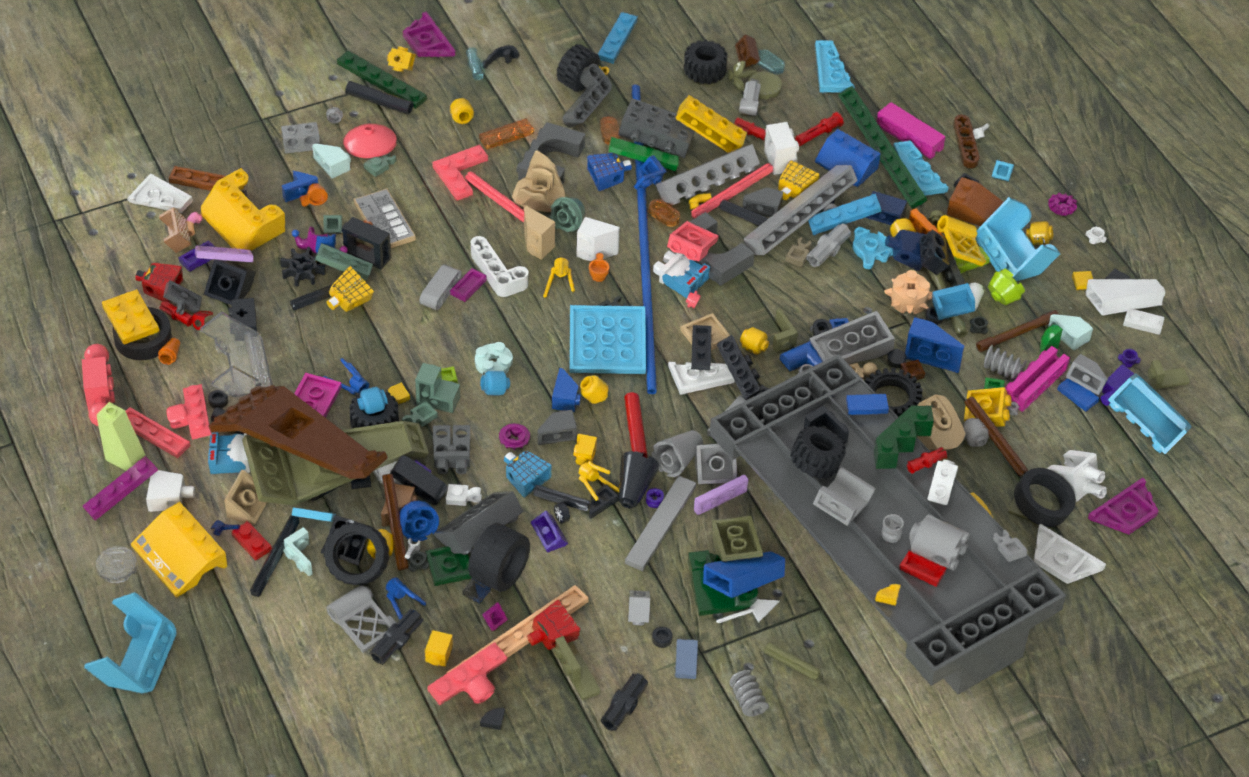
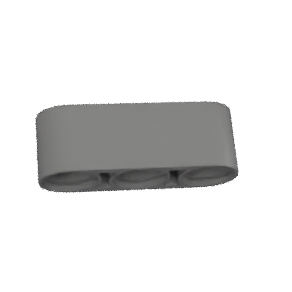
M443 264L423 290L420 296V304L438 311L449 297L450 290L459 282L461 271Z

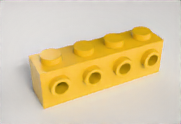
M690 95L680 104L675 119L728 153L741 148L747 134L742 128L731 123L728 119L722 117Z

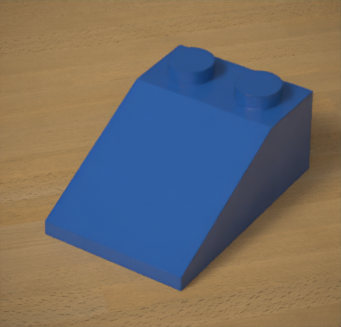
M914 317L907 338L906 359L919 360L920 363L959 373L964 345L933 322Z

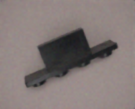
M733 335L717 343V347L743 398L748 400L761 392V383L759 381L761 376L756 368H752L751 365L754 363L748 354L744 355Z

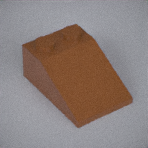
M961 177L949 200L947 215L981 226L1004 202L980 183Z

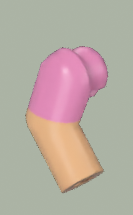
M197 212L191 213L186 219L190 237L195 234L194 224H199L202 221V215Z

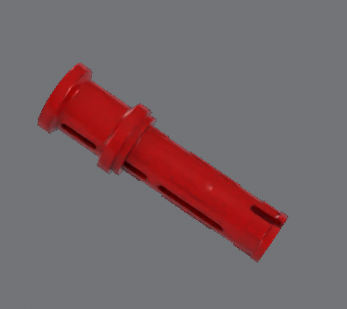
M834 112L831 117L823 118L820 124L795 136V141L798 142L799 146H802L823 133H830L832 129L844 125L843 117L840 113Z

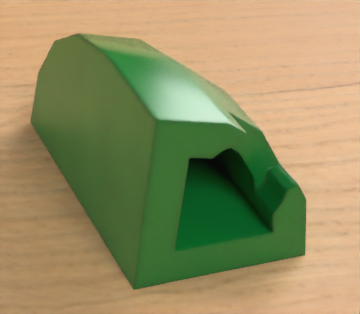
M1053 324L1044 331L1040 341L1041 353L1044 350L1047 351L1051 346L1058 349L1063 331L1061 327Z

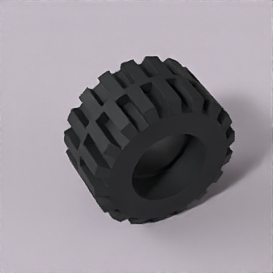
M707 40L691 43L685 50V75L690 80H693V82H699L700 84H711L712 82L716 83L718 80H722L726 74L728 56L727 51H725L721 44Z
M581 44L572 46L566 51L558 64L557 80L573 91H583L586 87L580 81L581 74L585 67L591 64L600 66L599 55Z
M385 392L388 402L385 405V409L373 413L380 415L369 416L371 414H367L364 409L360 410L357 399L360 398V393H358L356 398L351 400L352 404L349 406L351 428L398 422L399 411L396 398L391 396L389 392Z
M811 426V428L805 427L798 433L791 449L790 457H792L791 461L795 463V467L800 469L801 472L808 474V476L829 478V476H834L838 471L846 453V446L843 444V440L838 438V435L832 433L829 429L826 430L823 427Z

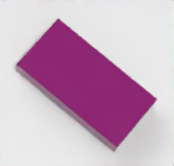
M471 268L450 290V295L466 302L487 281V275Z

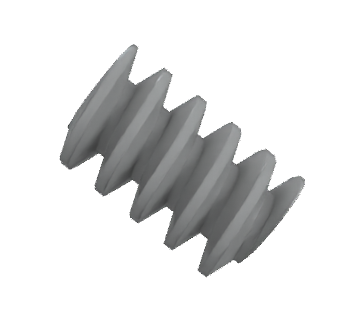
M991 345L985 355L984 368L988 369L991 366V371L995 372L998 369L999 375L1004 373L1006 378L1011 376V379L1015 381L1018 374L1024 371L1027 360L1020 364V357L1013 361V354L1007 358V351L1000 355V348L993 352V345Z
M750 670L740 671L731 677L730 686L733 688V692L744 715L758 716L769 708L768 703L765 702L766 698L762 695V690L759 689L760 685L756 682V677L751 675Z

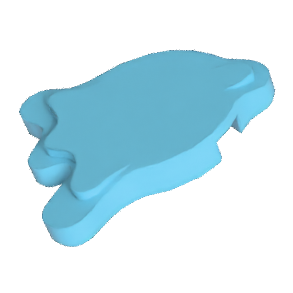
M858 227L854 230L853 251L863 260V267L865 269H872L875 260H880L883 263L887 262L889 257L893 256L892 248L885 246L887 237L880 232L878 234L870 233V230Z

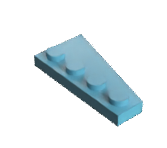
M816 40L815 51L820 92H843L851 86L854 87L853 83L851 84L849 74L844 69L843 62L839 59V53L833 41Z
M911 141L894 143L893 148L924 195L948 192V186L940 181V176L932 171L931 165L928 161L925 162L923 160L922 154Z

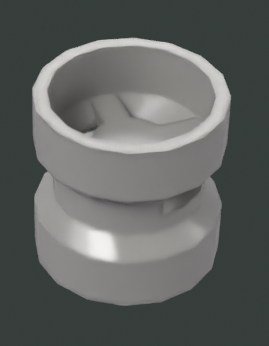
M890 514L884 518L881 536L885 541L895 543L901 539L904 521L900 516Z

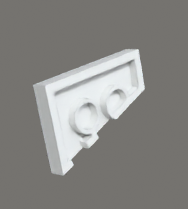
M151 173L127 198L129 203L164 210L174 207L179 213H182L193 201L192 196Z

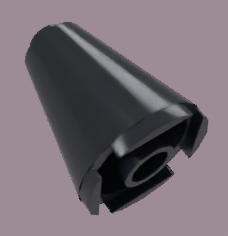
M629 451L625 452L621 457L618 500L627 509H632L639 504L660 466L653 457H642L643 453Z

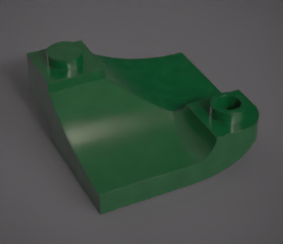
M709 550L688 552L691 585L698 615L734 612L753 605L758 598L757 588L750 590V593L745 592L730 598L703 583L704 565L722 561L717 554L709 553Z

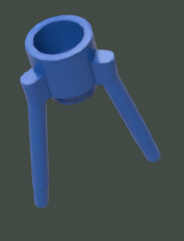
M341 358L340 361L353 375L349 381L351 387L341 383L342 388L349 391L352 395L368 389L369 382L361 376L351 363H347Z
M393 578L387 583L386 589L389 593L386 596L391 601L399 620L403 616L395 598L401 599L407 594L422 605H426V602L408 589L399 578Z

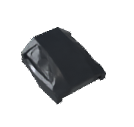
M335 515L325 544L329 536L337 528L345 524L359 522ZM363 535L349 536L341 543L338 558L359 566L369 539ZM325 544L323 546V549H321V554H324L325 552Z

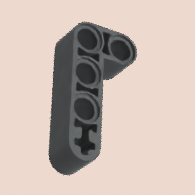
M596 64L585 67L581 74L580 81L586 87V90L563 116V123L568 128H573L583 123L612 89L611 81Z

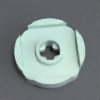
M502 342L487 344L476 349L475 367L481 374L489 370L503 371L506 374L513 364L512 353Z

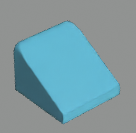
M997 160L992 177L1009 182L1014 165Z

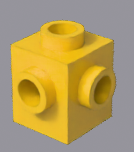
M398 46V49L392 48L387 57L388 65L393 66V70L403 72V69L412 71L416 54L408 52V48Z

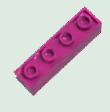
M892 102L878 112L877 124L881 129L902 142L911 141L919 152L930 160L935 156L936 151L940 152L944 149L946 136Z
M1051 346L1047 351L1044 350L1036 361H1032L1024 372L1021 371L1014 382L1007 384L1005 387L1007 394L1011 396L1012 402H1016L1020 408L1018 410L1023 412L1067 371L1070 357L1065 354L1060 358L1057 357L1058 350Z

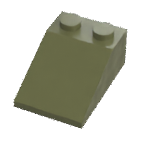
M751 516L712 521V541L715 551L722 561L763 556Z

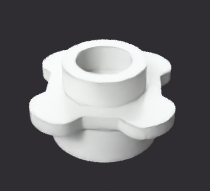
M1093 227L1086 232V236L1089 237L1091 244L1104 243L1107 240L1104 237V230L1100 227Z

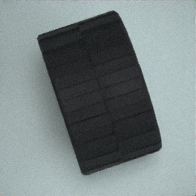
M362 523L345 524L334 530L324 547L325 564L331 575H334L339 581L352 585H365L380 577L387 568L390 557L389 546L385 537L381 535L382 533L374 529V527ZM363 535L370 539L375 547V561L363 573L355 574L348 572L339 562L338 552L340 545L349 536Z
M500 523L490 525L479 536L472 549L468 565L469 575L471 578L499 592L510 589L521 576L530 553L529 538Z

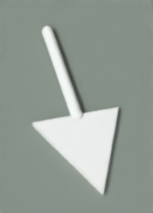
M757 599L750 606V609L718 619L716 622L722 623L753 612L759 623L780 601Z

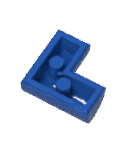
M810 341L780 354L779 358L789 372L805 364L815 366L823 362Z

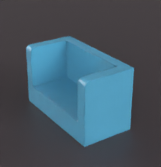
M968 283L932 292V304L939 320L975 311V298Z

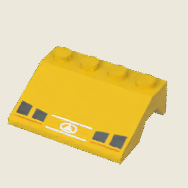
M181 502L164 510L131 543V547L176 598L197 586L202 575L217 566L223 569L228 567L225 551Z

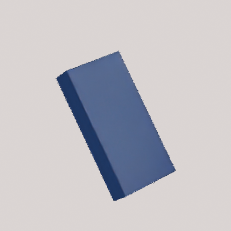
M1069 378L1058 385L1057 390L1085 412L1099 402L1098 396Z
M886 394L846 396L848 415L888 414L889 408Z

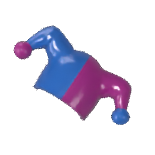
M312 226L309 227L308 235L305 239L299 236L298 230H293L291 233L299 249L307 250V247H310L311 251L317 254L321 243L336 249V234L331 236L328 234L317 235ZM346 246L340 247V251L347 253L348 249Z

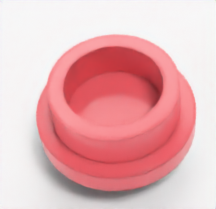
M695 290L694 294L690 292L685 301L688 303V308L696 307L701 295L697 294L698 291Z

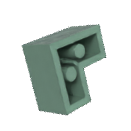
M423 363L415 379L416 405L426 401L434 409L453 413L460 399V384L442 380L441 367Z

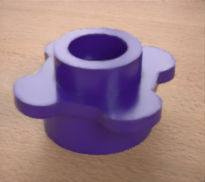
M1126 349L1123 351V354L1118 355V360L1122 361L1127 368H1131L1132 365L1139 364L1141 361L1137 352L1132 349Z

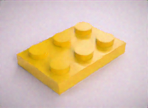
M137 289L102 302V307L123 345L159 332V326Z

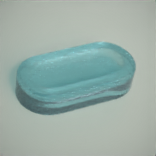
M767 50L758 51L760 57L758 65L773 74L784 72L785 62Z

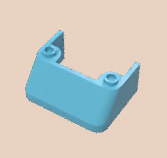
M134 592L112 601V604L126 614L124 629L132 637L121 666L117 665L109 657L87 663L84 668L109 687L147 693L152 691L157 683L176 636V628L169 619Z

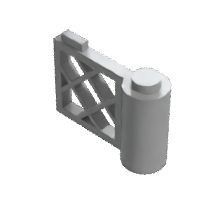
M359 585L327 605L326 609L331 619L342 627L362 653L380 642L385 632L375 631L377 623L385 624L390 628L396 622L391 616L386 617L372 600L373 594L369 587ZM372 608L376 613L375 618L363 617L364 611ZM350 620L360 621L358 629L349 628L346 623ZM362 621L374 623L373 631L361 629ZM360 634L372 636L371 641L364 645L359 640Z

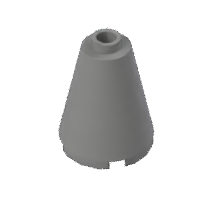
M691 430L657 442L653 446L652 457L658 461L660 465L659 471H665L668 473L666 476L669 477L680 475L695 456L696 445H703L702 436L698 432Z

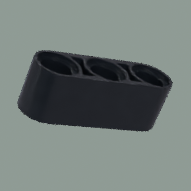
M400 456L390 471L394 479L403 485L415 487V494L432 505H438L448 490L447 485L407 456Z

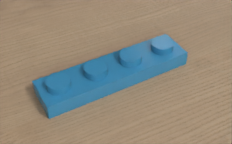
M621 12L598 53L601 61L614 64L637 23V16Z
M876 194L816 214L808 220L812 234L816 235L833 229L838 224H847L882 212Z

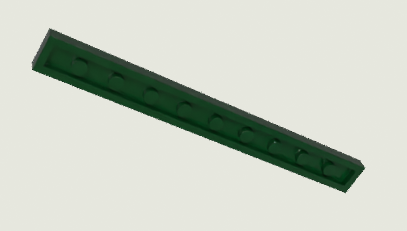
M851 86L838 94L872 149L881 153V163L911 209L913 210L928 201L854 87Z

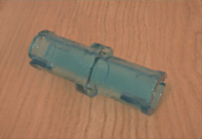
M469 48L466 50L469 60L468 67L472 71L473 78L480 80L484 75L481 68L482 62L478 58L476 48Z

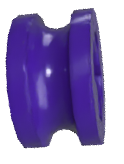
M657 488L650 489L646 494V504L651 508H658L664 499V493Z

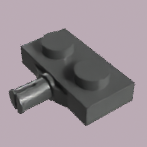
M171 280L167 282L163 297L178 305L177 314H184L185 309L193 313H197L200 310L202 296Z

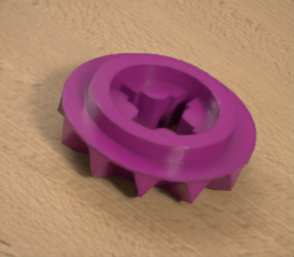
M1058 192L1057 195L1052 194L1048 206L1052 212L1058 215H1070L1076 211L1077 200L1073 199V195L1067 196L1066 193L1063 195Z
M508 424L499 432L500 443L505 445L506 449L509 447L513 448V450L518 447L522 449L524 445H528L530 432L521 424ZM511 434L514 435V437H518V440L511 438Z

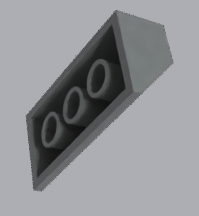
M513 491L493 492L434 532V535L445 546H449L454 554L462 553L465 555L472 551L479 536L490 525L494 523L502 525L513 523L518 519V515L524 511Z

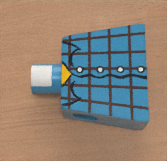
M524 451L519 456L509 452L504 457V462L507 463L506 477L524 498L533 492L536 485H542L551 478L552 465L529 451Z

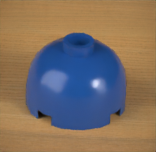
M411 501L400 510L402 533L407 539L411 538L414 542H418V540L424 541L428 539L425 536L436 532L439 525V516L428 503L424 501Z

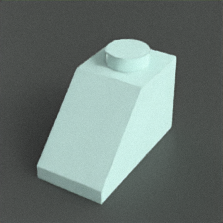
M322 144L312 145L313 158L331 178L350 171L351 158L340 147Z
M1051 315L1048 327L1053 324L1063 329L1061 340L1072 350H1076L1090 341L1093 328L1082 318Z

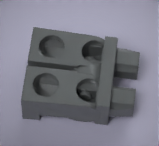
M450 425L433 426L434 468L437 469L438 474L448 473V468H456V473L466 474L467 468L470 467V425H453V444H451ZM439 431H445V432L447 433V435H436V434H437ZM458 431H465L467 433L456 435Z

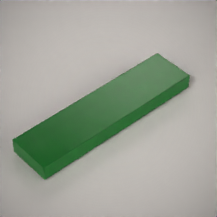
M614 137L610 139L608 151L642 162H645L650 156L654 155L664 168L676 171L678 168L679 156Z

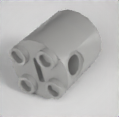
M927 515L923 521L916 522L910 531L911 552L955 571L959 563V555L963 556L967 550L968 544L966 542L969 539L970 533L931 515Z

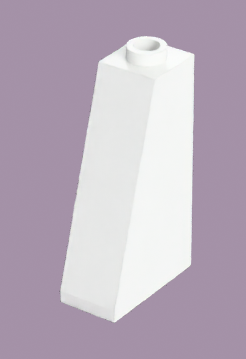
M1090 279L1087 283L1086 296L1103 316L1131 309L1136 310L1162 305L1165 289L1156 279Z

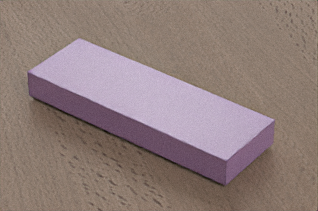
M744 474L695 498V513L700 515L747 492L748 478Z

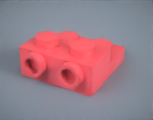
M686 221L670 234L667 247L673 252L686 255L690 260L699 262L708 254L709 248L717 242L719 236Z

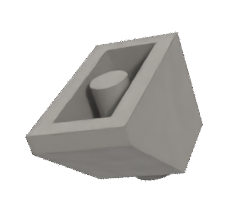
M1082 354L1073 361L1066 375L1070 380L1098 396L1108 380L1099 365Z
M630 590L628 622H632L633 625H645V622H649L650 591Z

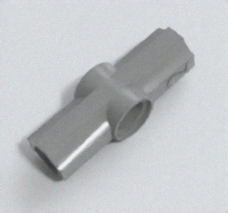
M843 223L841 225L838 224L828 235L823 234L820 237L817 246L807 254V260L811 266H820L829 256L834 257L838 253L841 245L851 236L848 226Z

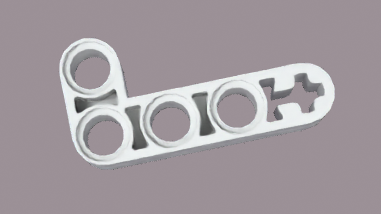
M482 236L472 238L471 256L481 272L487 275V281L498 296L507 297L528 288L529 272L527 268L518 266L507 270L486 238Z

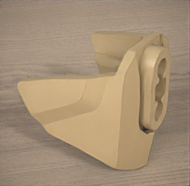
M535 151L527 175L517 182L512 199L520 208L528 206L535 211L551 212L550 207L553 202L560 197H565L564 187L555 164L541 152Z
M935 394L918 403L917 406L933 404L935 408L932 407L934 423L931 436H917V438L929 450L943 447L944 450L957 448L962 443L966 433L950 401L945 396Z

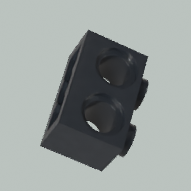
M933 229L924 234L919 239L921 265L935 275H938L950 266L948 241Z

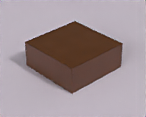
M919 360L901 363L900 369L904 370L903 375L909 372L911 378L914 376L917 380L925 378V371Z

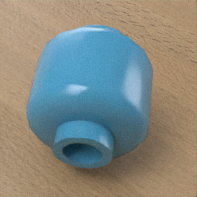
M489 370L482 375L480 386L487 395L501 396L505 394L506 389H509L510 379L507 378L503 371Z
M377 386L362 390L360 398L357 399L360 410L364 409L367 414L383 411L385 405L388 404L384 390H380Z

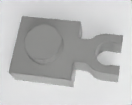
M1003 530L1002 537L994 533L993 540L998 544V550L1008 562L1027 556V549L1017 537L1011 539L1006 530Z

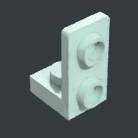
M303 527L284 539V553L288 559H293L301 572L304 571L310 576L312 575L311 562L300 552L309 545L308 531Z

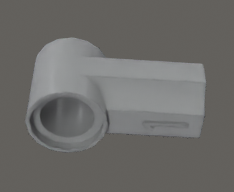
M757 81L746 82L744 95L740 102V114L757 116L761 84L757 83Z

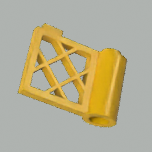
M943 215L937 223V230L945 234L953 256L983 266L986 260L984 255L981 254L975 239L977 236L976 227Z

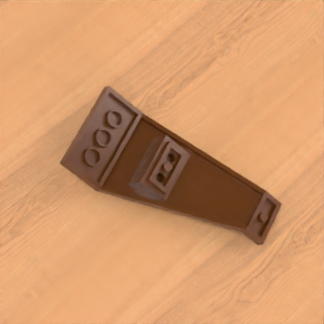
M270 385L261 388V386L252 388L248 395L238 399V403L228 407L224 414L215 417V421L208 426L211 433L241 431L270 444V446L285 450L349 479L366 478L388 458L385 451H368L285 386L275 387V385Z

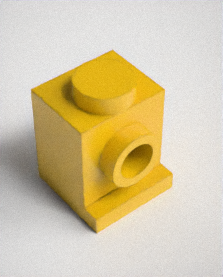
M583 434L577 435V444L574 447L573 456H576L575 462L577 465L581 466L589 461L593 463L597 450V437Z

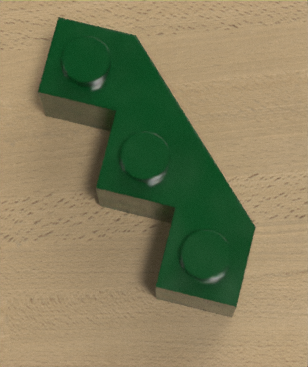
M931 405L911 406L876 438L874 448L876 469H896L899 453L914 452L917 436H931L934 423Z

